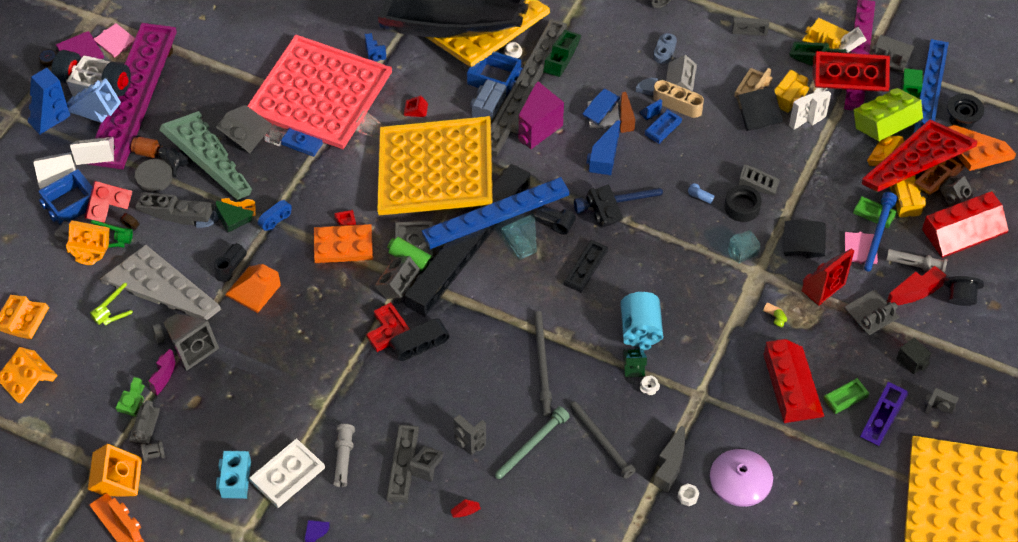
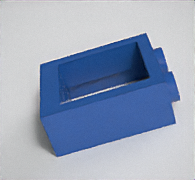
M493 51L484 60L479 61L472 67L470 66L467 71V85L479 88L488 79L495 83L504 84L506 86V97H508L523 70L521 68V60ZM486 64L511 72L506 82L483 76L481 73Z
M77 169L39 190L41 199L38 201L44 210L48 209V214L53 222L57 221L61 225L63 221L70 222L86 213L92 186ZM78 187L85 197L58 212L51 202Z

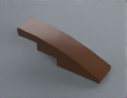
M955 156L929 168L915 181L914 185L930 195L939 190V187L950 176H957L965 166Z

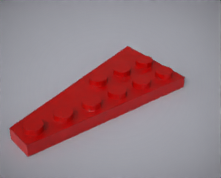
M930 119L862 178V185L879 192L977 147V140Z

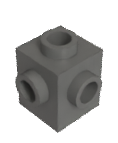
M950 176L939 187L949 206L967 201L974 195L965 176Z

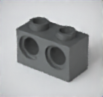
M410 256L394 257L375 284V287L385 299L401 298L420 271V268Z

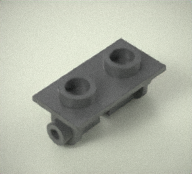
M146 400L145 403L140 405L129 442L150 443L160 412V408L154 407L153 402Z

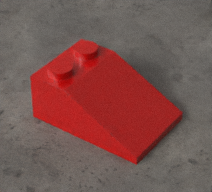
M851 248L830 259L827 263L820 264L813 274L809 273L803 279L802 292L818 306L846 284L854 250Z

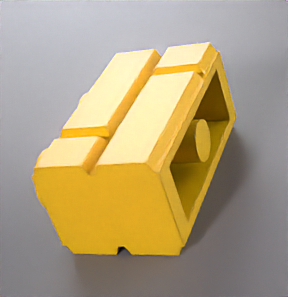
M789 70L774 89L781 110L788 113L793 108L794 101L807 94L809 90L807 77Z
M915 175L890 186L891 192L897 196L895 206L900 218L920 216L923 208H925L926 202L924 196L921 197L920 195L921 189L914 185L916 181Z

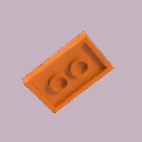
M371 224L314 227L315 263L373 260Z

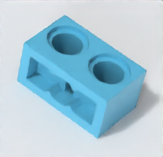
M224 451L223 459H219L221 476L217 477L216 489L220 490L221 498L247 499L251 468L249 451ZM232 482H235V483H236V484L231 485V486L228 485V484H230V483H232Z

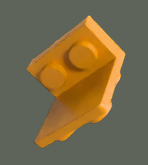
M19 347L1 370L0 384L17 403H22L39 380L53 382L58 375L35 350Z

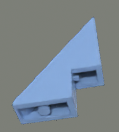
M107 79L97 80L87 89H83L81 93L78 92L75 96H72L67 102L70 113L101 123L108 115L111 116L121 104Z

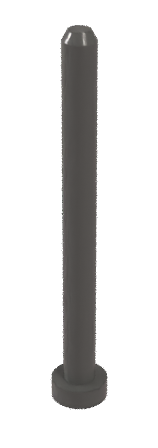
M572 401L570 403L571 408L622 470L621 475L625 479L631 477L636 471L634 466L628 465L581 406L576 401Z

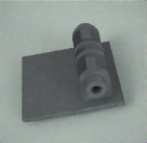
M880 35L876 45L872 48L871 55L890 56V68L903 72L915 46Z
M875 289L844 306V309L868 336L900 318L896 313L897 304L895 302L887 303Z

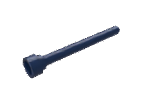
M657 188L615 195L614 197L616 202L619 203L660 196L663 194V190ZM582 197L574 199L576 214L583 213L592 207Z

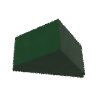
M217 200L215 203V211L227 232L233 231L252 221L254 211Z

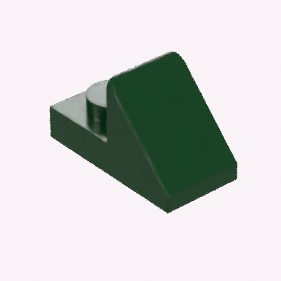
M624 349L625 377H644L645 366H647V357L644 350Z

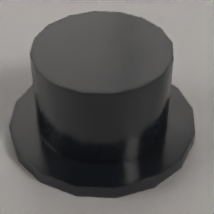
M957 94L948 101L947 110L952 125L970 129L984 115L983 103L973 95Z
M968 276L946 278L944 285L949 288V302L961 306L975 305L977 303L978 290L984 287V282L978 278Z

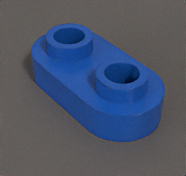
M286 200L279 201L260 216L258 225L265 231L273 229L281 220L290 216L292 206Z

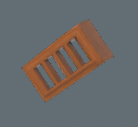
M626 91L622 92L621 133L631 132L635 129V116Z

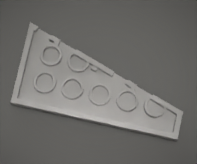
M144 245L100 278L102 284H111L116 286L117 289L123 283H127L123 290L130 291L133 295L148 301L165 304L170 309H179L192 317L208 320L221 310L217 302L147 245Z

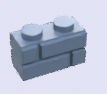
M487 79L484 85L479 86L478 96L472 99L470 108L472 109L473 117L490 116L492 122L506 98V86Z

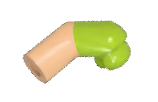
M768 302L766 303L763 311L776 317L774 324L783 327L784 323L787 322V317L783 310Z

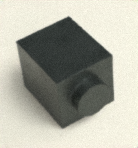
M912 338L900 347L896 359L911 373L915 374L929 366V359L932 353L917 339Z

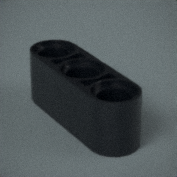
M437 318L396 335L390 340L389 345L398 360L405 361L445 343L450 335L442 321Z

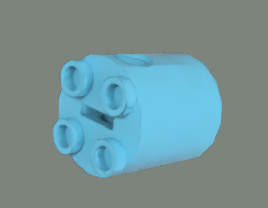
M635 292L625 296L620 303L623 342L626 345L648 350L651 348V345L663 339L660 300L656 295L649 292Z

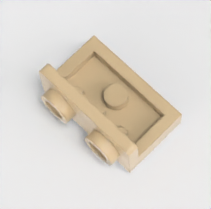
M750 68L735 91L734 97L769 87L772 81L770 76L771 69L768 68L765 73Z

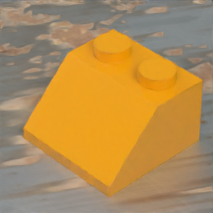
M110 444L102 446L94 451L92 455L88 490L100 495L108 494L109 496L138 495L142 458Z

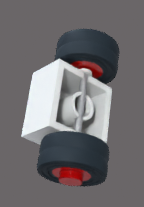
M68 50L59 51L52 63V73L61 83L68 84L72 96H75L78 92L81 93L83 89H87L97 80L107 79L118 97L123 96L130 85L131 72L125 64L85 55L81 59L78 53Z

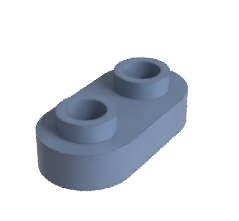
M665 33L659 37L653 56L657 63L666 64L670 62L677 43V38L673 34Z

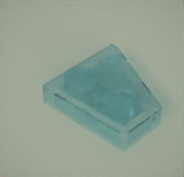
M534 214L501 228V233L519 259L537 252Z

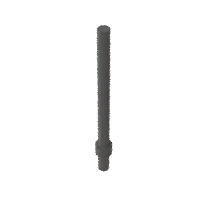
M536 311L534 312L541 385L539 396L543 407V416L549 417L551 416L550 403L552 402V393L549 391L542 312Z

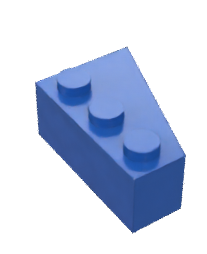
M48 68L33 75L30 85L32 101L29 104L31 113L30 117H28V123L40 135L68 118L70 112L60 80Z

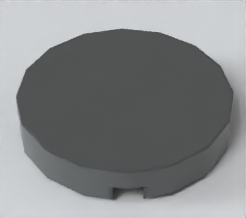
M150 159L144 161L135 171L136 183L143 191L155 192V190L159 189L160 191L164 190L173 180L172 169L164 160Z

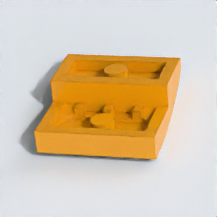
M10 295L0 312V331L17 337L32 339L49 309L46 303L29 301L26 296Z

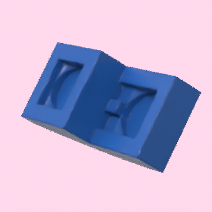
M607 89L602 90L586 108L583 116L599 125L607 112L611 113L620 97Z

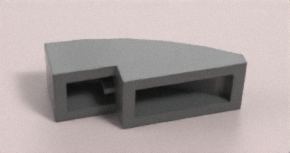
M683 426L678 429L659 455L658 466L661 468L655 475L654 485L666 493H669L674 485L682 464L685 445V427Z

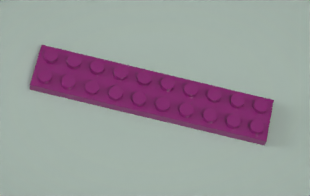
M141 23L125 63L131 72L129 88L123 96L118 97L121 104L111 116L108 115L100 124L95 139L114 138V161L90 163L88 165L124 169L131 151L132 140L137 136L176 36V27Z

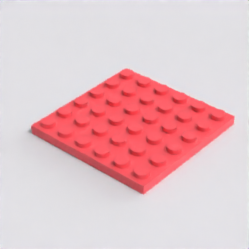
M295 35L248 104V107L273 125L287 130L290 128L321 139L323 143L344 150L391 75L392 67Z

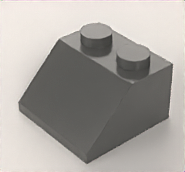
M243 105L227 112L216 128L250 154L273 124L248 106Z

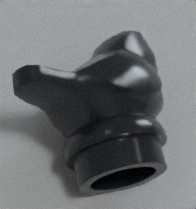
M164 145L159 148L158 155L170 165L173 177H176L179 166L189 165L188 155L182 150L177 151L171 147L166 148Z

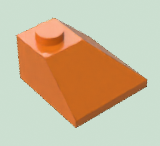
M264 264L249 266L228 290L226 296L258 313L281 286L279 273Z

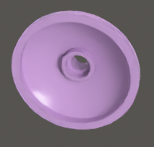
M733 449L724 452L716 458L710 470V483L714 492L723 501L731 505L746 507L758 504L767 497L772 488L773 474L767 461L757 453L746 449Z

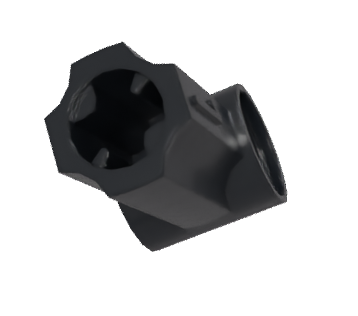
M543 205L538 207L535 220L552 226L559 234L566 235L574 224L576 215L567 209L558 211Z
M238 243L232 244L223 256L215 259L214 269L217 280L227 282L232 279L233 271L247 255V251L242 245Z

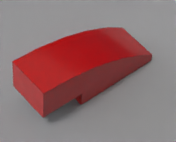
M936 266L932 267L923 276L914 272L889 293L887 303L895 302L897 305H903L923 299L940 289L947 275Z

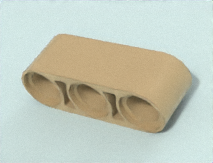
M659 80L655 83L653 100L655 102L661 99L662 106L692 118L702 115L704 98L700 94L664 80Z

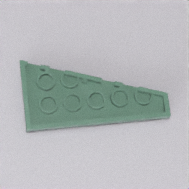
M199 111L161 125L160 131L233 197L239 200L250 195L252 188L244 176L236 171L235 163L227 158V151L216 135L210 133L208 130L210 126L207 122L202 121V115Z

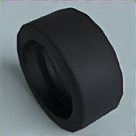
M735 186L727 192L724 205L725 212L735 221L749 222L759 215L762 203L761 195L751 186ZM742 197L747 198L754 203V207L745 210L739 209L732 204V200Z

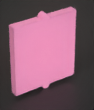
M114 24L109 29L103 30V33L94 38V40L110 55L116 57L121 52L126 51L134 43L135 38L118 24Z
M845 232V251L851 248L854 250L852 262L859 264L866 262L874 234ZM877 253L873 264L878 262Z

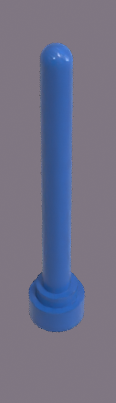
M891 192L883 193L881 198L883 208L864 266V270L867 272L872 270L889 211L897 202V196Z

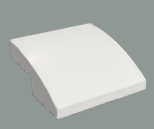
M829 91L817 92L794 101L789 126L792 129H796L807 121L813 126L824 119L827 115L831 93Z

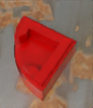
M353 210L334 213L335 220L339 225H356Z
M464 499L451 509L452 517H464L477 512L481 507L479 502Z

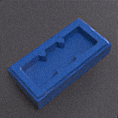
M667 109L645 130V135L660 144L682 123V118Z
M290 128L281 140V145L313 157L323 144L321 139Z

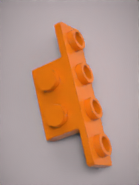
M104 494L90 504L91 509L116 542H145L139 532L140 524L134 517L131 519L128 516L129 510L123 502L119 504L115 498L112 499L108 494Z

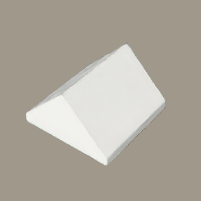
M113 137L78 140L70 145L76 165L114 161Z
M72 152L37 158L33 161L40 190L76 170Z

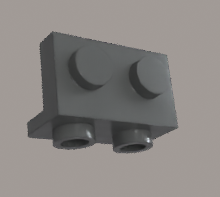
M460 414L453 419L454 442L459 448H464L472 455L485 447L486 422L482 420L473 427Z

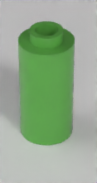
M400 237L392 238L387 246L389 249L388 253L394 257L410 256L420 268V272L426 269L427 264L432 258L430 254Z

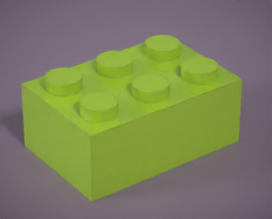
M899 88L892 89L890 92L878 96L876 99L854 109L856 129L877 141H881L923 119L921 100Z

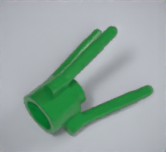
M91 220V223L94 225L108 227L110 230L115 231L114 240L118 242L109 243L108 248H124L125 244H131L133 237L132 229Z

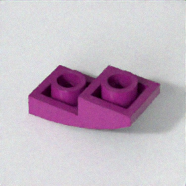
M170 349L158 358L156 362L158 371L153 373L148 381L151 392L156 395L166 386L175 367L176 361L173 351Z

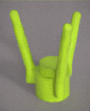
M123 283L100 306L90 312L91 317L98 325L104 323L106 326L112 321L133 313L130 310L111 318L108 317L111 313L106 306L127 286V283Z

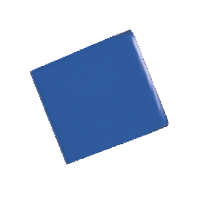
M659 99L639 111V113L646 120L653 118L661 113L662 100Z

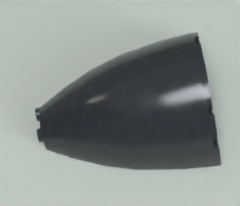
M386 0L378 15L380 28H383V30L405 35L434 38L473 37L521 27L523 22L522 15L527 13L528 4L526 0Z

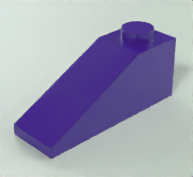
M888 382L860 437L880 446L908 395L907 390Z

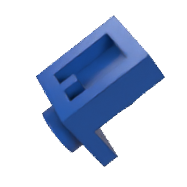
M372 33L365 34V47L368 59L372 61L386 60L385 45L378 46L377 40H373Z

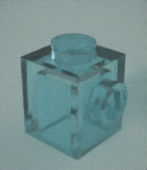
M748 230L730 238L728 252L732 258L741 263L759 254L760 242L751 230Z

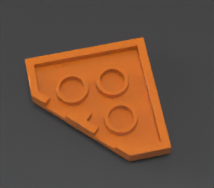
M956 125L948 127L977 140V147L957 155L958 159L969 171L1013 160L1016 156V153L1005 141Z

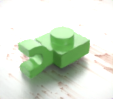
M134 377L130 392L123 391L116 406L117 412L137 416L140 405L144 401L143 396L140 395L145 387L141 384L142 379Z

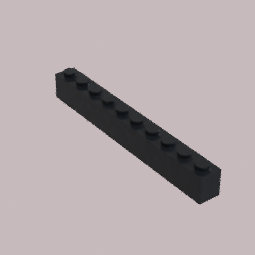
M510 164L507 169L502 171L497 182L492 183L493 203L525 191L530 185V173ZM484 206L473 207L471 211H474ZM499 223L447 242L444 247L442 246L434 260L429 261L426 270L417 276L413 286L406 290L404 294L406 307L425 317Z

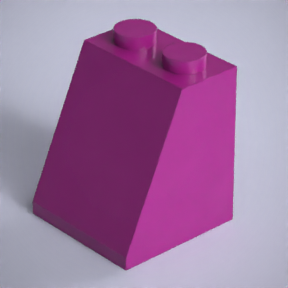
M537 82L519 114L518 139L530 149L563 126L564 102L540 82Z

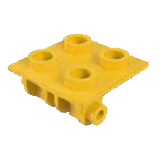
M818 18L812 27H807L805 32L807 34L802 41L829 43L830 49H839L843 36L849 33V31Z

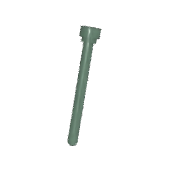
M558 406L552 412L551 419L495 473L497 479H501L557 424H564L570 418V415L563 407Z

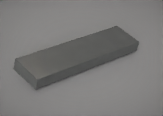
M398 425L386 497L387 501L408 503L412 479L410 462L416 454L419 426Z

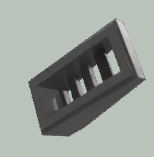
M744 164L739 185L751 186L758 192L775 196L780 179Z

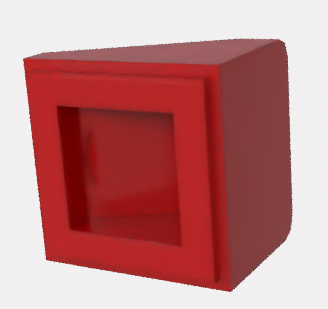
M422 96L406 100L404 115L426 117L427 101Z

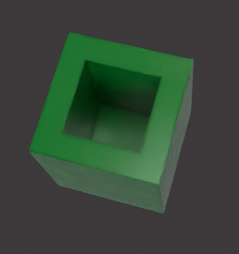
M904 68L901 90L919 99L923 84V70Z

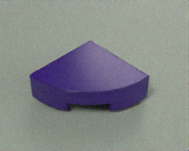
M308 520L305 542H315L326 534L330 527L329 522Z

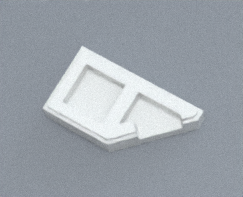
M859 27L843 36L839 49H847L850 52L867 41Z

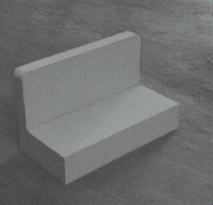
M687 55L671 61L668 65L666 81L693 91L697 64Z

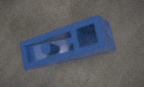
M619 120L593 145L592 152L588 153L586 164L590 165L589 172L605 175L612 174L620 133Z

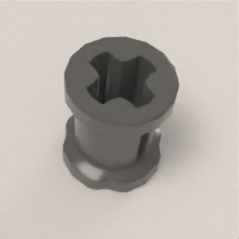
M162 440L149 445L141 444L144 462L157 457L165 458Z

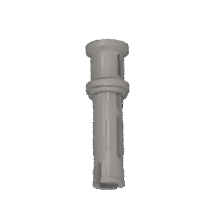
M889 249L886 261L923 268L924 272L936 266L945 273L948 259L940 260L932 258L931 255L922 257Z
M339 424L336 428L338 440L335 442L337 460L334 485L340 487L341 480L342 487H346L349 454L354 445L352 434L355 432V427L350 424Z

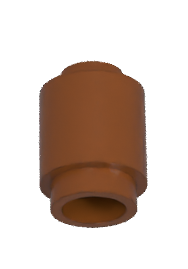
M140 136L133 138L131 143L132 152H135L136 155L155 158L158 155L159 148H161L158 140Z

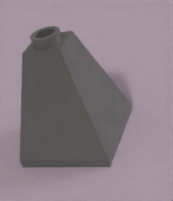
M175 314L163 322L186 371L219 349L210 324L206 319Z

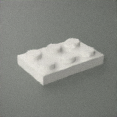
M295 439L249 479L263 495L279 508L324 470L325 465L298 439Z

